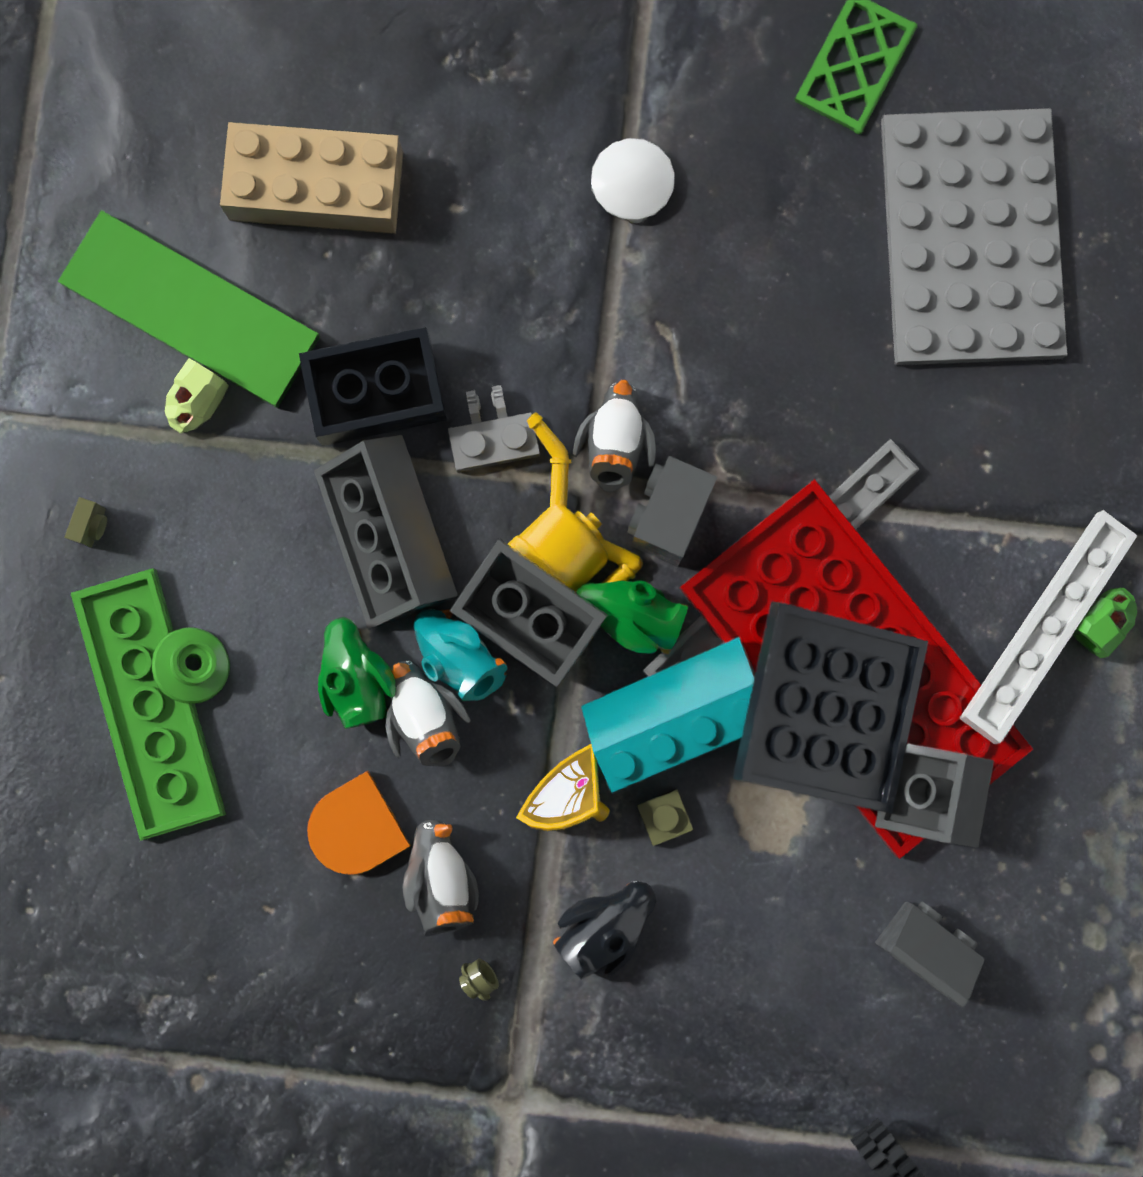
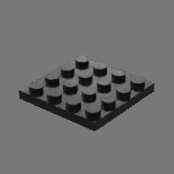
M771 601L732 779L892 813L928 641L786 603Z

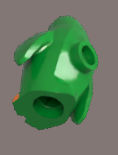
M645 581L583 584L576 590L577 594L607 614L600 627L624 648L638 653H654L660 648L664 654H670L678 639L688 610V605L673 603L665 599V595L661 590L654 588Z
M340 617L331 621L325 628L321 671L318 678V693L323 712L328 717H332L335 708L344 729L359 727L386 719L389 709L386 708L385 693L390 698L394 697L396 694V683L390 666L380 655L371 651L360 636V629L355 622L349 618Z

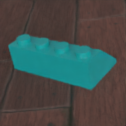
M740 637L581 706L594 755L611 792H615L742 737L756 672Z

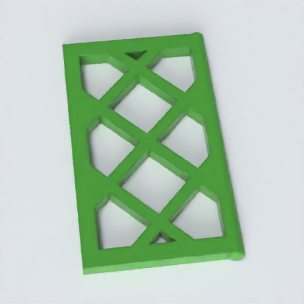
M847 0L794 101L854 131L856 134H861L918 27L917 23L870 0ZM856 6L866 11L870 23L849 29L846 20L853 7ZM894 25L904 30L905 33L899 45L888 49L881 28ZM874 31L880 52L859 58L852 37ZM844 40L851 60L829 67L827 56L835 42ZM883 59L886 70L879 83L868 86L862 66ZM854 68L861 89L839 95L832 75ZM825 77L831 98L818 101L808 96L807 94L816 79ZM864 97L866 108L859 121L845 115L842 103Z

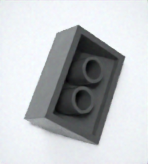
M498 539L450 609L453 614L467 624H470L474 629L556 687L567 676L607 617V614L501 539Z

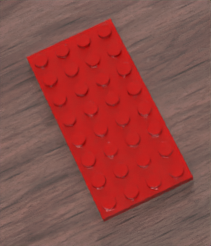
M815 479L679 587L723 643L740 637L755 672L771 601L786 603L928 641L907 744L994 760L990 785L1033 750L1014 724L1001 743L993 744L960 719V716L981 684ZM855 806L896 858H902L925 839L875 827L878 810Z

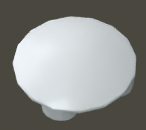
M627 138L612 143L600 153L593 166L591 189L596 200L607 212L621 219H627L631 223H640L646 220L647 217L656 214L667 204L674 189L675 174L670 159L658 146L643 139Z

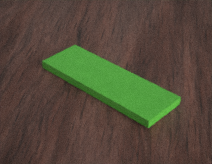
M102 210L57 281L65 288L277 409L301 370L299 353L312 351L320 338V335L312 329Z
M151 568L72 592L73 604L140 841L226 815L195 704L181 703L171 699L160 690L153 677L152 657L159 642L166 635L174 631L157 570Z

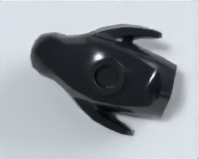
M634 881L628 883L621 891L611 895L580 900L564 912L559 919L558 926L559 928L569 926V928L561 937L556 938L553 944L580 979H585L606 965L604 974L607 976L614 975L631 958L636 948L638 937L644 928L648 916L655 907L656 897L654 890L645 882Z

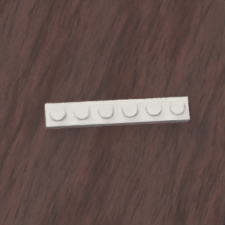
M1104 510L1096 513L960 716L962 721L993 744L1002 742L1137 538L1135 533Z

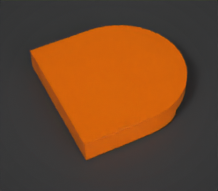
M369 771L364 772L325 795L316 804L309 818L307 832L312 852L324 866L338 873L359 874L366 872L411 846Z

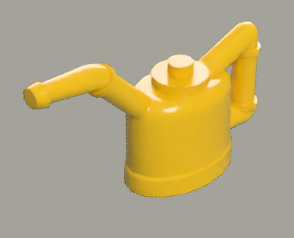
M537 412L533 413L526 420L529 428L534 430L552 457L550 458V463H552L550 507L520 535L515 536L508 545L574 592L580 586L589 582L607 564L608 560L618 564L619 567L602 583L633 580L635 574L643 566L640 556L603 539L602 534L598 530L602 523L593 513L590 512L585 517L578 510L573 513L567 508L568 474L571 459H569L566 447L544 423L543 417Z

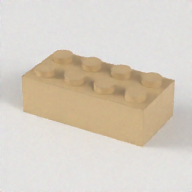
M228 122L220 206L231 221L396 234L403 158L399 137L397 135Z

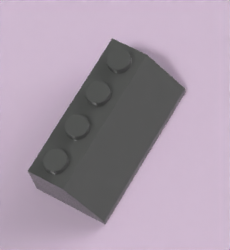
M402 435L363 440L314 470L368 630L420 613L423 609L434 608L458 596Z

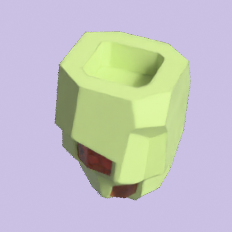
M189 358L175 377L174 384L166 397L165 414L170 427L179 433L197 429L211 418L223 400L229 385L219 376Z

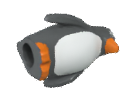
M621 380L611 385L605 393L601 407L590 414L580 425L573 445V456L577 457L583 445L588 442L590 476L606 492H614L632 481L643 449L646 452L649 467H653L655 464L656 446L654 433L649 423L640 414L638 407L639 397L635 387L629 384L627 380Z
M411 661L396 663L391 668L396 683V694L392 697L385 727L388 742L394 755L397 758L401 757L400 737H402L422 765H449L461 747L452 710L469 723L471 720L465 706L455 694L426 678L420 667Z
M425 820L416 828L408 868L404 874L402 885L406 908L410 912H415L417 909L424 928V936L426 937L456 931L472 924L474 919L469 910L474 911L477 909L479 898L475 876L450 841L452 825L444 824L438 820Z

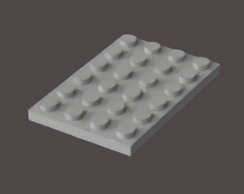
M1051 108L884 115L881 120L895 365L1063 359L1066 357L1067 344Z

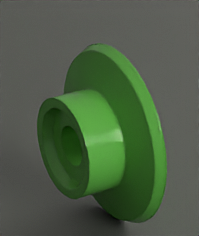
M181 628L169 633L159 642L152 657V673L156 684L164 694L181 703L196 704L213 698L222 690L229 676L230 661L224 645L216 636L200 628ZM186 658H196L200 664L199 670H189L185 664Z

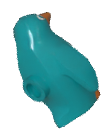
M423 609L415 617L414 631L423 656L422 668L427 677L434 682L441 680L458 692L463 701L482 700L500 688L507 676L505 673L508 669L507 665L502 659H495L490 655L486 645L471 625L461 621L450 620L453 616L450 609Z

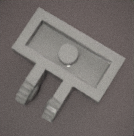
M501 385L493 386L491 392L493 406L496 407L498 419L482 422L479 411L481 409L479 396L475 390L466 392L472 424L448 429L457 473L540 456L536 433L533 429L529 428L526 421L532 413L507 417Z

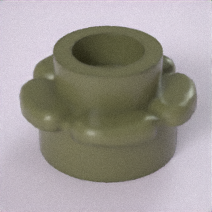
M480 958L473 963H464L462 965V976L459 978V982L463 991L472 999L479 997L483 1001L489 1000V994L499 987L497 976L490 965Z

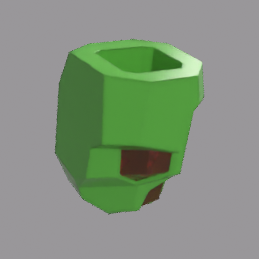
M1112 588L1096 598L1072 635L1100 659L1109 657L1135 625L1137 606L1134 596L1125 588Z

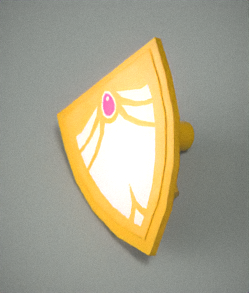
M590 744L580 749L555 766L531 792L516 818L531 828L546 831L566 829L591 817L599 822L604 821L608 817L610 810L599 800L597 759L592 745Z

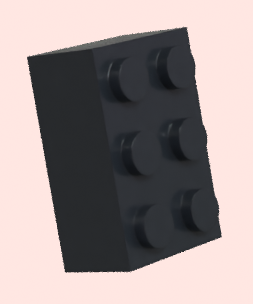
M426 327L299 353L315 437L322 446L447 420L431 340Z

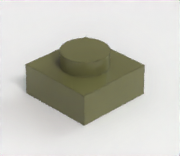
M79 497L64 538L92 548L94 541L99 540L105 531L107 517L104 516L106 508L96 502Z
M677 789L637 805L653 846L693 831Z

